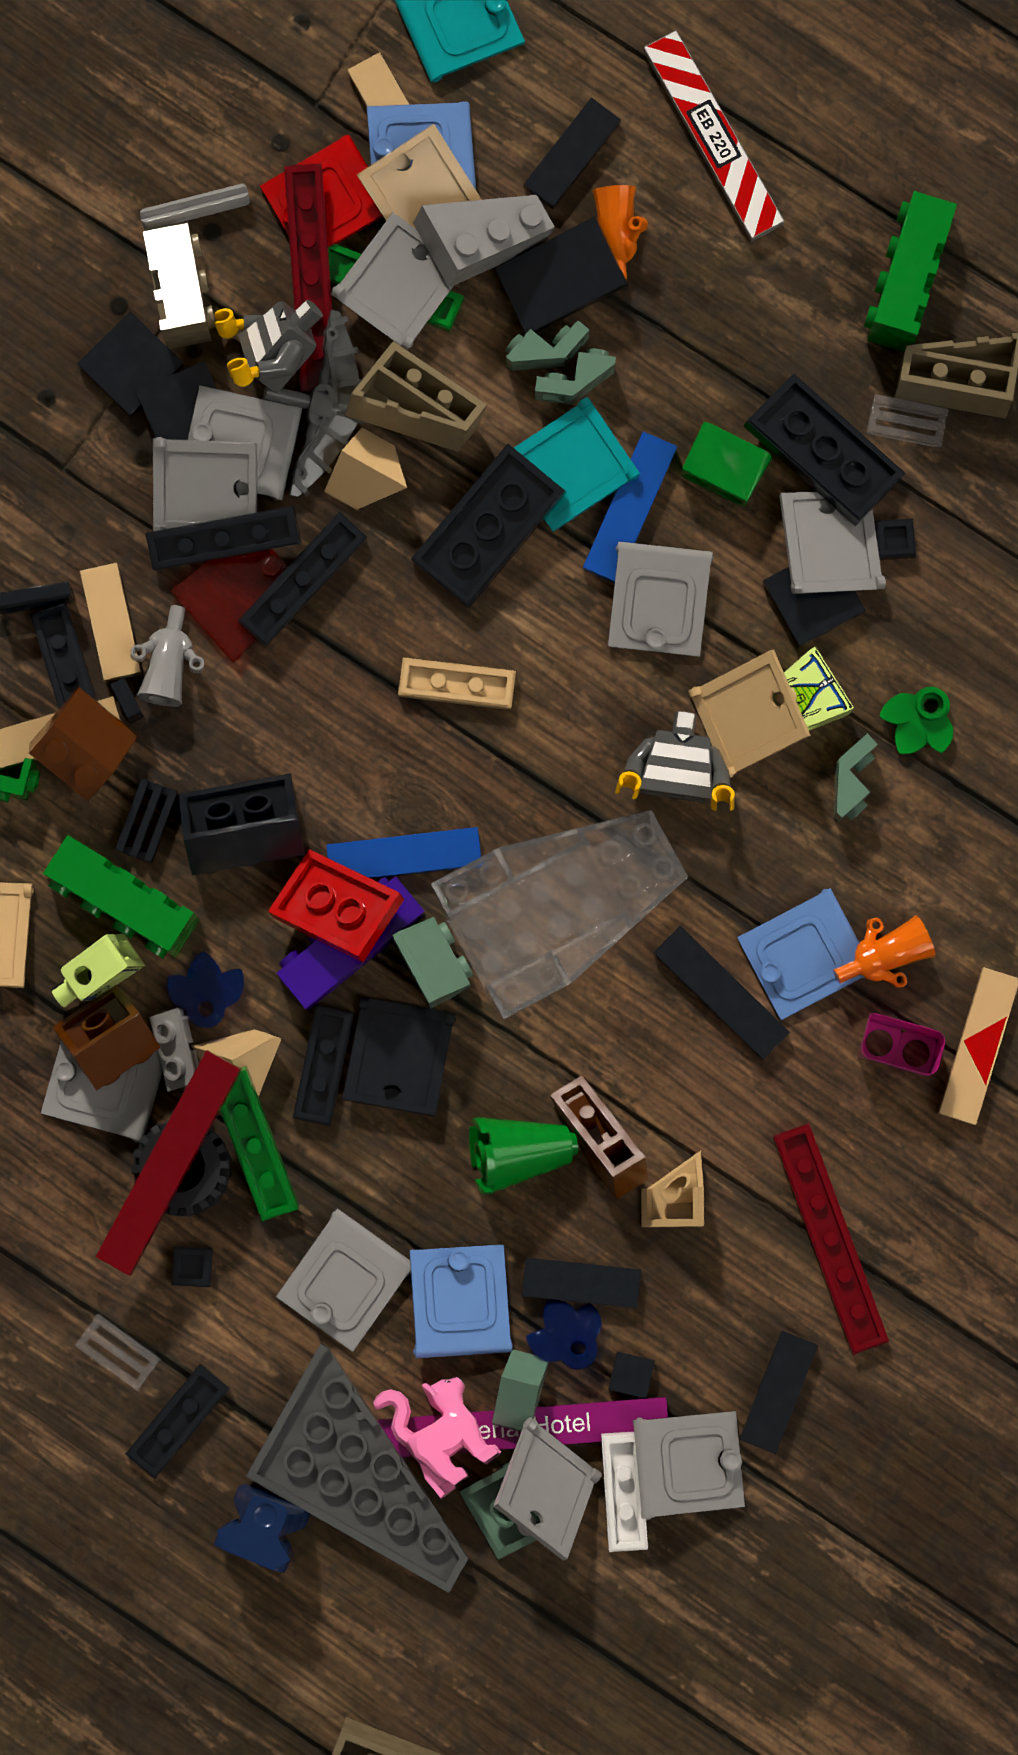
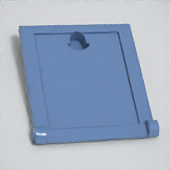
M469 102L367 106L371 165L430 125L435 124L476 190Z
M831 888L823 889L814 898L737 937L780 1020L791 1016L861 978H865L860 974L841 984L835 978L834 969L854 961L859 941Z
M504 1245L409 1251L416 1343L413 1350L415 1358L507 1353L512 1351L513 1344L510 1339Z

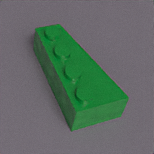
M916 191L913 192L910 203L902 201L896 223L903 224L899 237L891 236L885 257L892 259L888 272L881 270L874 291L881 294L878 306L870 305L863 326L870 329L867 341L902 352L905 351L907 345H914L930 296L929 290L934 282L940 263L939 258L943 252L956 210V203Z
M67 835L43 872L51 880L48 884L49 888L65 898L68 897L70 892L83 900L80 904L81 908L97 918H100L102 913L115 920L112 927L130 939L134 933L146 939L147 943L144 947L164 959L167 953L176 958L200 921L197 915L183 905L182 907L178 906L167 895L155 888H149L133 874L114 866L111 861Z

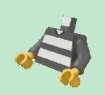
M306 300L296 311L281 301L264 314L243 315L244 319L236 320L232 310L227 308L217 310L214 314L216 319L215 326L221 337L229 339L235 336L239 330H244L238 336L245 358H236L227 363L230 377L233 378L234 383L240 387H245L252 383L253 378H256L277 394L315 351L316 343L311 327L323 316L321 310L310 300Z
M675 712L672 732L657 730L655 737L646 738L628 757L624 772L620 775L615 793L619 794L623 787L632 789L634 792L632 799H636L638 794L707 804L711 801V809L713 811L717 810V803L720 801L727 802L730 805L729 810L732 811L735 798L734 790L731 788L730 773L719 749L711 746L709 737L695 735L697 715L688 712Z

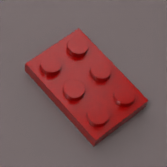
M309 849L268 912L272 918L363 963L405 899L400 892Z

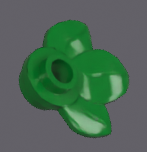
M925 687L915 695L899 693L892 697L880 712L879 716L881 719L897 725L895 745L898 753L901 755L915 753L927 743L935 751L943 753L953 738V726L947 717L950 710V701L946 693L939 688ZM927 700L934 701L937 704V711L934 713L925 711L924 702Z

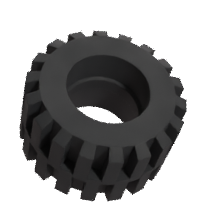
M166 1120L163 1124L155 1125L147 1135H143L139 1140L141 1143L133 1153L134 1165H131L135 1182L169 1120ZM212 1129L208 1132L198 1151L203 1157L205 1165L201 1181L189 1190H177L166 1214L181 1217L200 1214L209 1207L214 1206L219 1201L220 1196L223 1193L225 1194L228 1188L227 1183L232 1173L230 1169L231 1157L222 1138Z

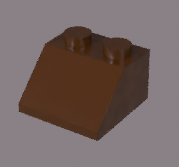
M78 687L30 742L29 754L85 800L89 801L114 773L138 737V734L81 687Z
M117 985L53 1026L56 1034L96 1091L103 1086L114 1083L122 1073L136 1064L144 1063L155 1051L161 1048L140 1013Z

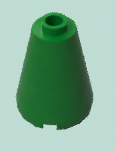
M477 1117L471 1120L475 1126H469L472 1168L477 1167L481 1173L482 1178L475 1179V1183L479 1192L483 1195L495 1193L568 1165L572 1162L573 1155L578 1154L576 1134L569 1132L566 1125Z

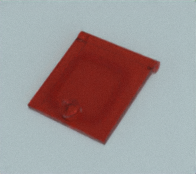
M273 549L208 560L182 583L174 586L171 593L232 662L240 659L242 653L256 642L237 621L288 566Z

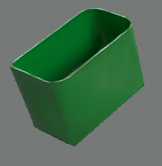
M703 422L683 465L680 477L745 508L773 456L767 451L711 423Z

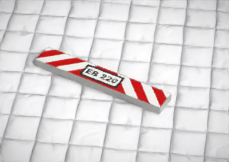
M677 30L645 46L643 52L749 240L752 242L784 225L783 217Z

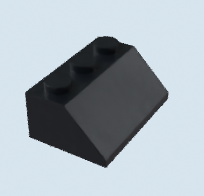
M291 773L179 794L183 840L192 876L305 855Z

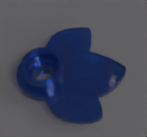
M201 952L196 956L189 967L187 977L182 975H171L168 977V994L171 1000L177 1006L186 1009L190 1021L200 1028H212L219 1024L224 1017L225 1008L235 1004L240 999L244 987V975L241 969L229 970L222 974L216 961L206 952ZM205 1002L213 1005V1012L209 1016H202L199 1012V1007Z
M548 1300L543 1313L545 1329L527 1335L528 1346L539 1358L546 1362L562 1361L567 1367L575 1370L589 1367L597 1356L595 1339L599 1335L602 1326L598 1311L591 1303L584 1305L576 1312L572 1306L564 1301ZM580 1343L586 1350L583 1354L576 1355L571 1351L572 1345Z

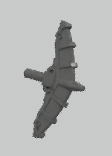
M330 310L327 327L323 332L322 352L324 361L323 367L320 369L318 385H315L309 394L282 388L276 394L267 386L264 390L263 399L305 409L306 419L309 423L305 436L307 439L304 449L297 457L295 468L292 471L293 478L289 495L296 497L301 494L307 497L310 494L307 488L324 472L327 474L331 473L332 469L329 465L343 447L349 443L348 439L357 424H370L345 416L351 393L363 379L359 380L354 353H358L359 349L358 347H352L344 324L349 321L348 317H342L340 312Z

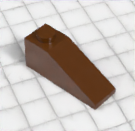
M583 1076L550 1094L552 1102L569 1130L576 1134L577 1142L589 1163L615 1199L620 1198L648 1181L645 1156Z

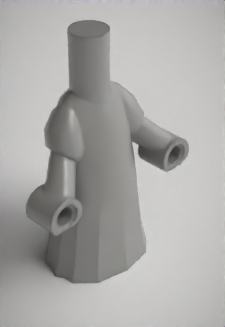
M171 605L167 627L154 632L150 636L149 641L141 645H134L131 649V659L136 662L144 661L146 654L152 652L145 677L137 693L141 700L162 706L182 705L184 659L189 662V670L191 672L199 674L204 669V660L192 650L191 640L181 631L185 608L182 606ZM141 652V655L137 656L135 653ZM198 663L200 666L194 667L193 664Z

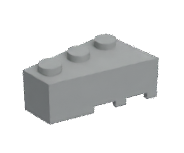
M537 195L422 205L413 222L448 287H452L503 264L546 242L555 228Z

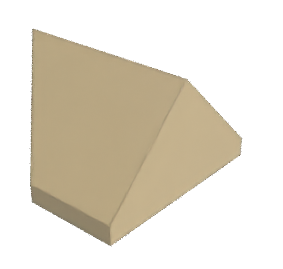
M362 427L341 451L324 492L358 511V509L406 489L407 485L395 445Z
M254 1029L192 1045L191 1047L193 1050H196L200 1061L206 1050H209L240 1068L247 1066L259 1097L281 1038Z
M701 1150L647 1189H641L642 1227H704V1184Z

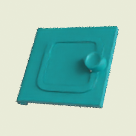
M394 0L431 83L438 82L443 78L442 76L525 44L523 35L507 0ZM486 8H487L488 11H490L491 13H494V15L489 14V13L487 12Z
M588 397L581 399L576 407L514 447L567 492L544 519L552 532L640 476V472Z

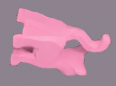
M458 1377L440 1380L431 1386L428 1383L422 1385L429 1404L440 1412L442 1417L435 1423L415 1433L407 1427L411 1414L408 1399L399 1391L390 1389L381 1392L375 1397L373 1402L374 1408L378 1410L388 1405H392L395 1408L391 1426L396 1440L404 1445L420 1464L425 1480L440 1499L456 1489L455 1485L468 1477V1474L462 1467H455L451 1461V1457L462 1448L467 1449L475 1458L486 1465L501 1455V1451L496 1445H487L485 1443L476 1418L463 1404L465 1385Z

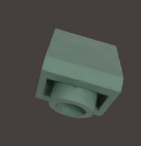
M579 320L571 328L567 325L564 326L552 342L556 345L554 348L531 329L524 337L518 334L505 350L508 354L506 356V367L511 371L565 367L588 341L589 329Z
M595 348L587 349L586 353L578 352L575 381L567 380L568 377L559 373H546L545 377L537 376L535 400L574 404L614 374L616 357L609 356L608 351Z
M868 733L841 756L836 763L833 817L838 823L845 816L852 821L868 806L863 800L870 792L851 772L854 768L860 773L875 759L871 752L878 744Z

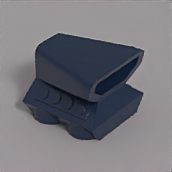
M242 1484L238 1487L234 1496V1503L240 1519L237 1518L222 1525L217 1530L218 1534L214 1545L273 1571L285 1573L291 1558L295 1554L289 1540L284 1535L303 1529L308 1523L310 1513L286 1499L249 1484Z

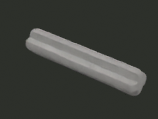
M238 184L144 208L140 211V217L144 229L149 231L246 206L250 203V197L246 185Z

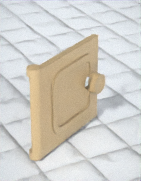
M435 124L430 125L357 174L386 221L394 212L414 228L413 222L422 205L482 200Z
M774 649L701 687H693L688 691L712 746L719 749L730 773V778L737 774V772L811 736L796 702V692L789 686ZM773 693H776V701L780 705L779 707L773 701Z
M0 882V987L24 988L31 897L34 892L33 884Z

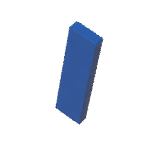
M644 431L642 432L631 457V461L640 472V476L616 491L582 570L615 584L618 558L616 546L618 541L636 543L678 446Z
M478 827L326 844L327 857L370 879L482 866Z

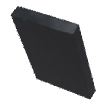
M595 216L495 268L525 334L530 329L537 333L629 286L604 231Z

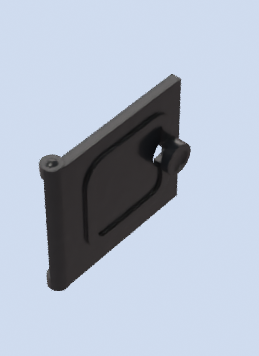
M361 996L358 1002L360 1012L343 1100L435 1117L452 1026L456 1022V1013Z

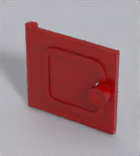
M350 135L341 137L336 142L296 164L322 163L328 247L342 242L379 219L384 218L357 174L368 168V165ZM282 172L260 185V188L289 236L285 173Z

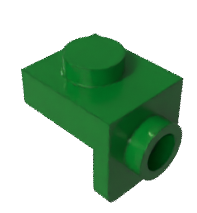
M24 759L19 779L0 775L1 802L8 803L10 797L28 801L29 793L36 792L40 780V771L36 770L37 764L34 760Z

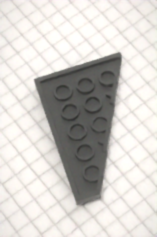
M321 1343L246 1477L449 1593L469 1556L330 1348Z

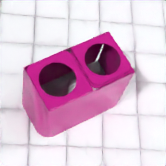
M873 1013L872 1015L870 1014L867 1020L858 1057L928 1077L936 1072L939 1067L945 1046V1038L937 1030ZM877 1029L888 1032L893 1040L891 1051L884 1056H875L866 1047L867 1036L870 1032ZM920 1040L928 1046L930 1056L924 1065L913 1067L905 1062L903 1048L909 1041Z

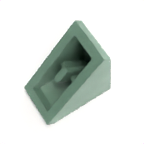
M512 1349L501 1376L492 1425L521 1432L524 1422L529 1417L534 1419L550 1359Z

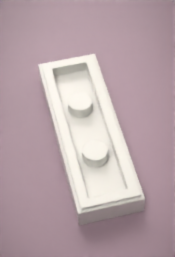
M634 1432L601 1434L609 1552L648 1550L646 1519L641 1517Z

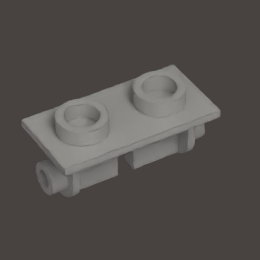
M175 1008L149 1017L153 1035L161 1047L157 1051L168 1092L187 1086L199 1065L196 1050H190L189 1044L193 1043L188 1023L189 1016H184L183 1009Z

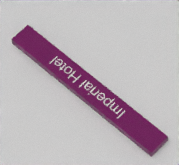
M666 1397L542 1406L537 1407L534 1420L562 1444L602 1442L601 1434L634 1432L633 1420L637 1418L646 1420L668 1418ZM494 1410L470 1412L476 1418L482 1438L487 1445H496L499 1450L516 1447L521 1432L492 1425ZM442 1414L409 1417L407 1427L414 1433L435 1423L442 1417ZM393 1418L377 1419L402 1457H412L407 1448L398 1442L391 1429ZM462 1448V1449H461L460 1451H458L457 1453H463V1452H469V1451H468L467 1449H465V1448Z

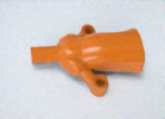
M614 185L595 188L592 192L596 203L598 221L627 281L626 263L635 255L637 239L640 233L647 229L648 221L640 216L634 217L635 186Z
M917 915L876 940L877 933H880L884 926L881 919L871 918L866 923L867 930L864 940L860 941L857 945L854 961L834 969L833 972L839 984L861 974L871 981L883 980L894 987H904L907 984L906 975L903 972L892 973L890 970L919 960L934 958L936 954L929 933ZM874 922L878 925L876 929L873 928ZM898 976L901 977L900 983L896 980Z

